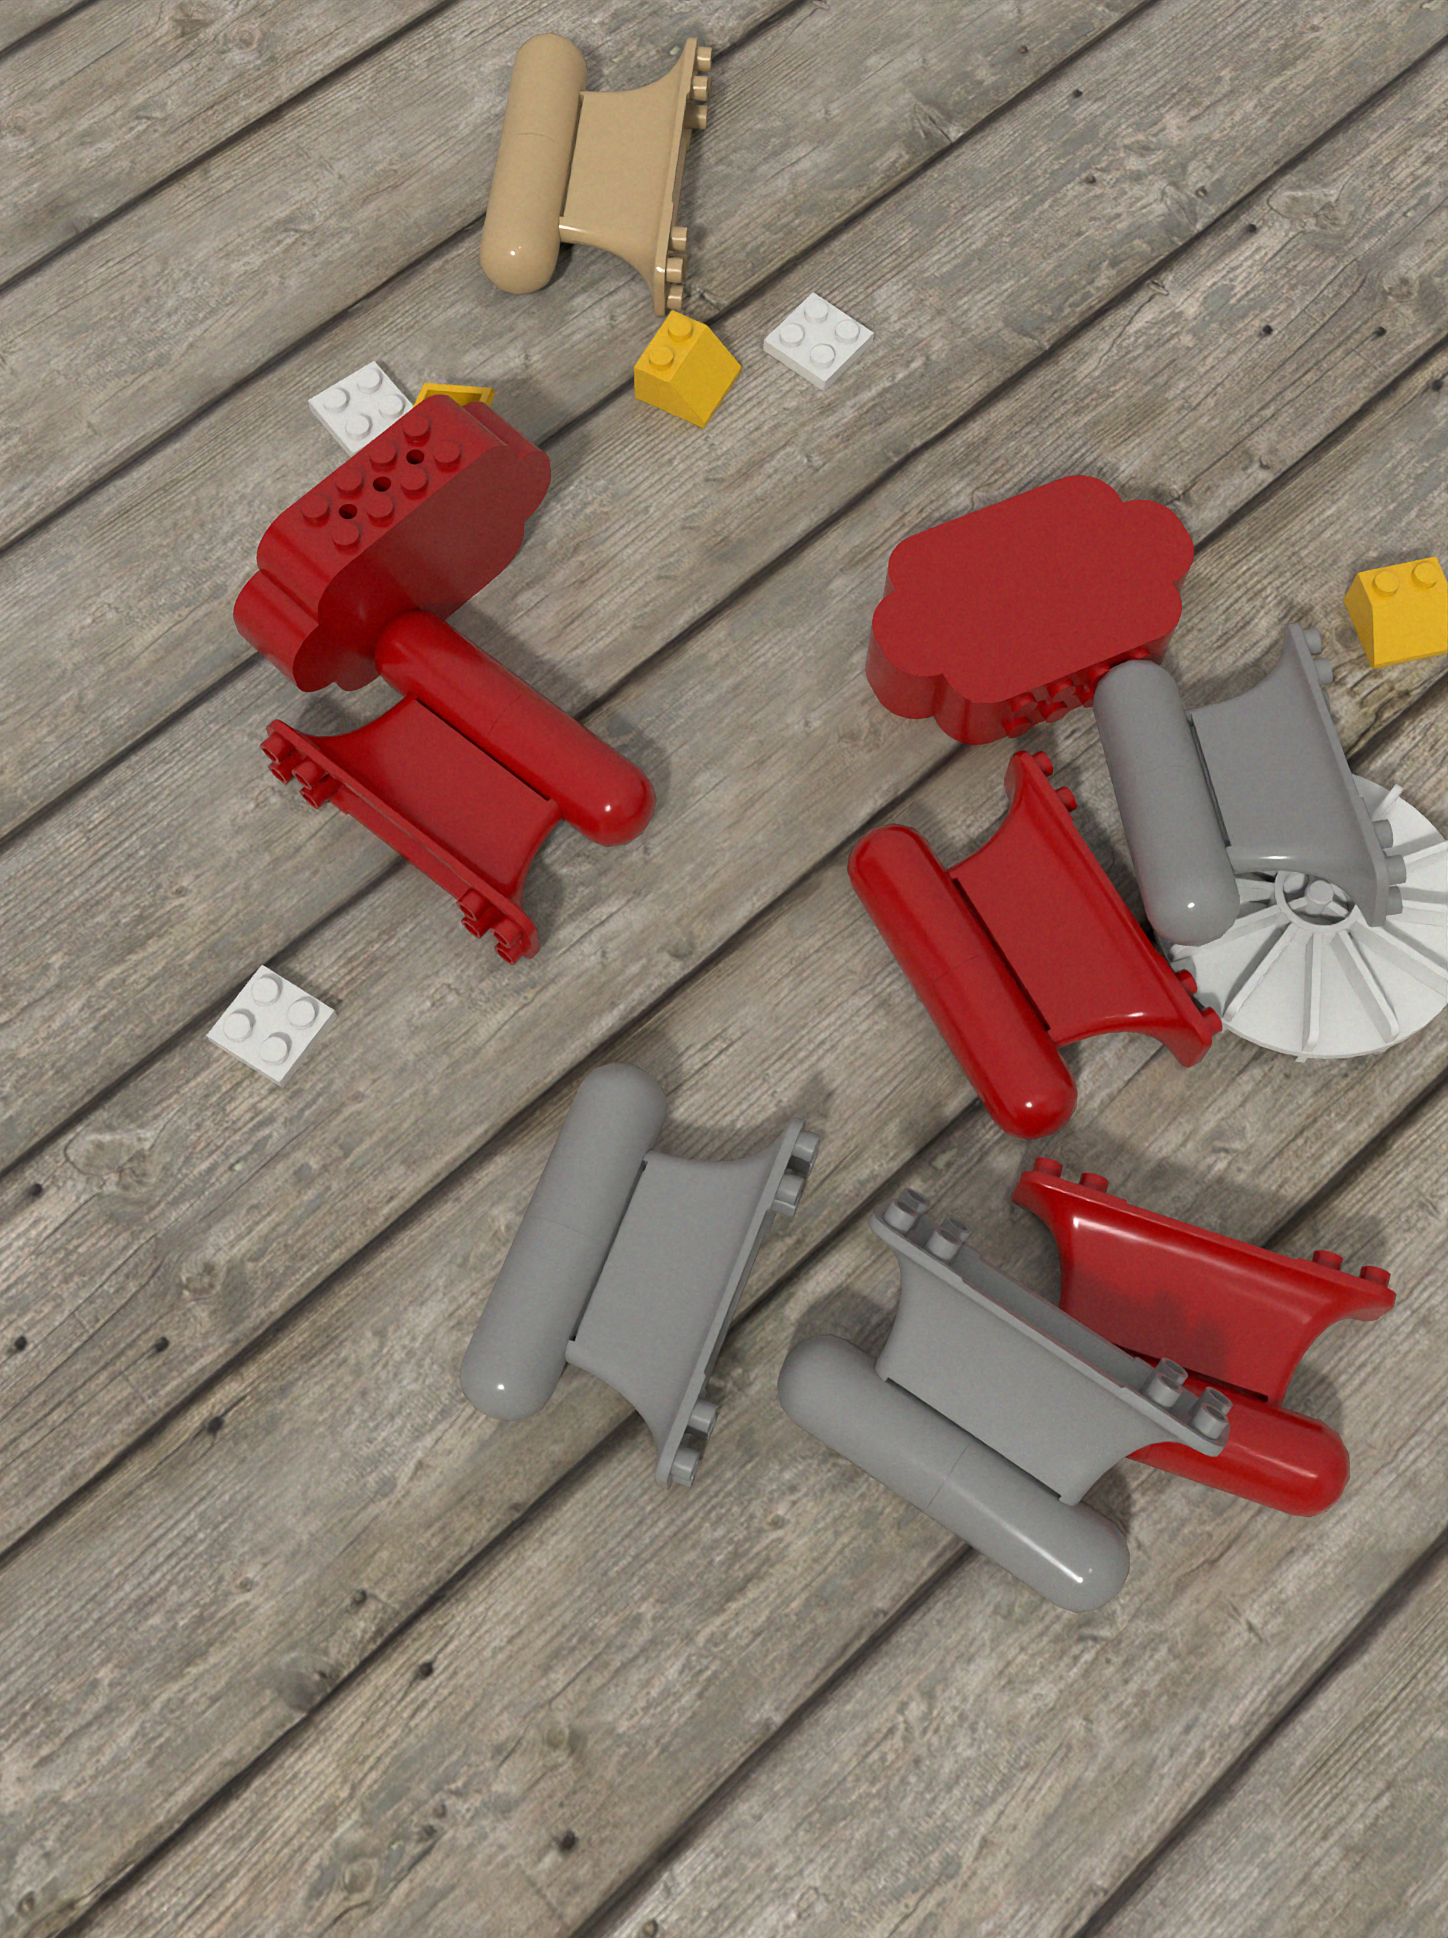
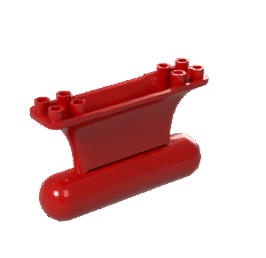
M422 609L405 611L388 622L376 639L373 653L375 669L391 688L403 696L398 703L368 724L350 732L333 736L306 734L292 728L279 719H275L266 726L269 737L260 744V748L273 761L268 765L272 774L286 785L295 777L304 786L299 791L301 796L313 808L319 810L329 801L345 815L350 814L458 900L456 904L465 914V917L461 920L462 925L478 939H481L490 929L492 935L499 941L494 949L504 961L510 965H515L522 956L533 959L540 950L537 928L523 909V892L530 866L542 843L556 825L563 820L589 841L604 847L627 845L644 833L654 815L657 801L654 786L642 769L441 617Z
M1021 750L1010 758L1004 778L1005 792L1010 801L1008 813L997 831L976 852L952 867L945 869L928 840L914 827L892 823L875 827L859 839L849 854L847 872L854 892L993 1122L1008 1136L1030 1141L1047 1137L1057 1132L1069 1122L1077 1108L1078 1090L1074 1075L1058 1049L1093 1036L1120 1032L1137 1033L1163 1043L1182 1066L1190 1068L1202 1061L1212 1046V1036L1221 1032L1223 1026L1220 1017L1213 1008L1206 1007L1201 1011L1197 1009L1189 997L1197 993V984L1191 973L1187 969H1181L1174 973L1163 955L1157 953L1073 824L1074 819L1070 815V812L1077 808L1074 795L1066 786L1054 790L1047 780V777L1053 775V766L1047 754L1040 751L1030 755L1027 751Z
M1044 1157L1036 1158L1032 1171H1024L1020 1174L1013 1188L1011 1198L1012 1202L1017 1206L1039 1217L1049 1228L1054 1238L1061 1271L1059 1309L1133 1358L1139 1357L1154 1368H1156L1162 1358H1168L1176 1362L1188 1373V1377L1182 1384V1387L1197 1397L1201 1396L1206 1387H1212L1224 1394L1233 1404L1226 1415L1230 1423L1227 1445L1218 1456L1211 1457L1181 1443L1161 1442L1138 1449L1125 1458L1290 1515L1313 1517L1327 1512L1340 1500L1350 1479L1349 1452L1337 1431L1321 1420L1283 1408V1401L1293 1374L1304 1354L1316 1338L1328 1327L1344 1319L1375 1321L1394 1307L1397 1295L1388 1288L1391 1274L1382 1268L1374 1266H1362L1359 1277L1342 1272L1340 1270L1343 1258L1336 1253L1325 1250L1314 1251L1312 1261L1302 1258L1293 1259L1127 1204L1125 1199L1106 1194L1109 1181L1100 1175L1082 1173L1079 1184L1061 1179L1063 1166L1059 1162Z

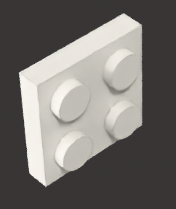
M812 292L764 339L763 350L825 392L873 344L874 333Z
M375 361L308 400L310 411L350 458L413 408L411 402Z
M261 965L206 1036L211 1043L283 1088L337 1018V1014L334 1009L264 965Z

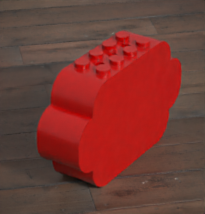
M437 394L426 398L282 512L271 523L258 546L256 559L259 571L242 588L234 605L233 619L239 634L303 692H315L333 682L345 691L358 690L368 685L380 676L375 669L373 653L377 637L391 619L405 611L422 609L441 617L445 621L510 564L523 541L524 522L539 507L548 491L551 481L549 457L484 402H472L461 407L456 401L445 394Z
M1086 475L1063 477L912 535L901 541L894 548L889 558L883 599L876 607L872 619L865 663L867 680L879 702L890 712L908 719H924L933 716L939 727L948 736L956 741L970 745L989 744L1007 736L1008 738H1016L1027 732L1031 726L1044 721L1047 723L1056 722L1063 718L1068 711L1081 706L1090 708L1093 706V695L1098 680L1112 667L1130 659L1149 660L1161 665L1182 613L1180 592L1194 558L1192 539L1177 515L1166 506L1154 501L1140 499L1122 502L1117 492L1111 486L1100 479Z

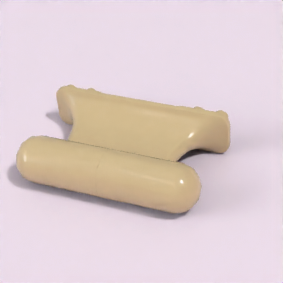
M551 32L534 35L522 44L514 60L479 251L480 265L489 281L498 289L514 295L536 292L549 283L555 272L560 242L579 244L607 251L633 266L649 287L656 316L666 317L667 309L682 310L684 286L672 285L671 283H682V279H686L688 254L673 253V251L686 252L688 227L676 225L687 150L690 149L692 129H707L708 105H697L696 100H711L712 77L698 76V71L711 72L712 47L698 46V38L689 37L686 40L678 62L659 80L633 90L585 91L588 78L587 64L581 49L568 38Z

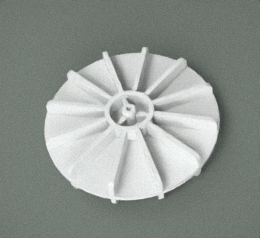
M1352 774L1359 796L1364 798L1372 822L1388 819L1391 824L1393 846L1382 850L1386 852L1387 857L1402 855L1405 862L1406 882L1389 885V887L1398 886L1403 906L1402 913L1386 916L1385 925L1369 927L1354 900L1341 888L1325 879L1291 871H1264L1234 875L1240 895V910L1234 925L1220 939L1200 947L1177 945L1159 937L1152 927L1161 955H1163L1172 971L1175 973L1181 969H1187L1193 976L1197 984V993L1189 996L1191 1000L1201 1009L1206 1007L1213 1008L1220 1017L1223 1026L1220 1033L1224 1034L1228 1029L1241 1038L1259 1046L1293 1055V1061L1304 1063L1307 1058H1350L1371 1053L1377 1055L1423 1029L1447 1005L1448 840L1445 841L1438 830L1418 810L1399 797L1404 788L1398 784H1395L1391 791L1372 781Z

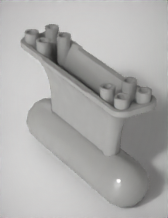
M1298 622L1287 624L1284 627L1282 653L1271 672L1257 685L1244 693L1206 706L1184 710L1174 678L1167 669L1149 660L1130 659L1112 667L1098 680L1093 695L1092 708L1149 923L1159 937L1177 945L1200 947L1220 939L1234 925L1240 910V895L1234 875L1250 872L1291 871L1325 879L1341 888L1354 900L1369 927L1385 925L1386 916L1402 913L1403 906L1398 886L1389 887V885L1406 882L1405 862L1402 855L1387 857L1386 852L1382 850L1393 846L1391 824L1388 819L1372 822L1364 798L1359 796L1330 716V700L1327 690H1321L1320 688L1322 685L1332 684L1333 673L1329 658L1316 660L1312 658V655L1321 654L1322 650L1318 628L1302 630Z
M612 1062L594 1068L579 1086L464 1354L459 1378L463 1394L475 1409L490 1418L515 1421L529 1418L544 1408L553 1395L566 1362L582 1368L618 1391L645 1420L653 1436L657 1451L656 1485L669 1490L672 1483L676 1482L691 1488L701 1460L699 1459L700 1452L688 1448L687 1445L691 1435L709 1441L719 1414L716 1413L718 1404L705 1400L707 1396L706 1387L765 1234L769 1233L777 1212L794 1218L803 1193L801 1188L804 1178L793 1175L792 1171L795 1170L810 1176L819 1151L817 1146L820 1135L805 1130L806 1120L793 1117L785 1130L772 1144L762 1151L745 1158L730 1161H702L677 1157L653 1150L666 1119L668 1103L664 1090L652 1075L637 1065Z
M904 1188L898 1199H885L873 1211L868 1221L870 1229L892 1249L901 1273V1293L898 1311L885 1347L878 1359H875L851 1341L832 1334L813 1336L798 1343L785 1357L779 1373L777 1389L780 1406L796 1425L1054 1605L1074 1613L1098 1610L1122 1590L1130 1572V1552L1124 1534L1114 1522L1083 1501L1082 1498L1094 1483L1117 1462L1134 1451L1154 1443H1181L1211 1457L1218 1456L1227 1445L1230 1423L1226 1415L1233 1404L1224 1394L1212 1387H1206L1200 1397L1182 1387V1384L1188 1377V1373L1179 1364L1168 1358H1162L1156 1368L1139 1357L1133 1358L984 1259L982 1253L965 1243L972 1231L964 1222L947 1215L941 1225H938L923 1215L930 1205L929 1201L919 1192L910 1188Z

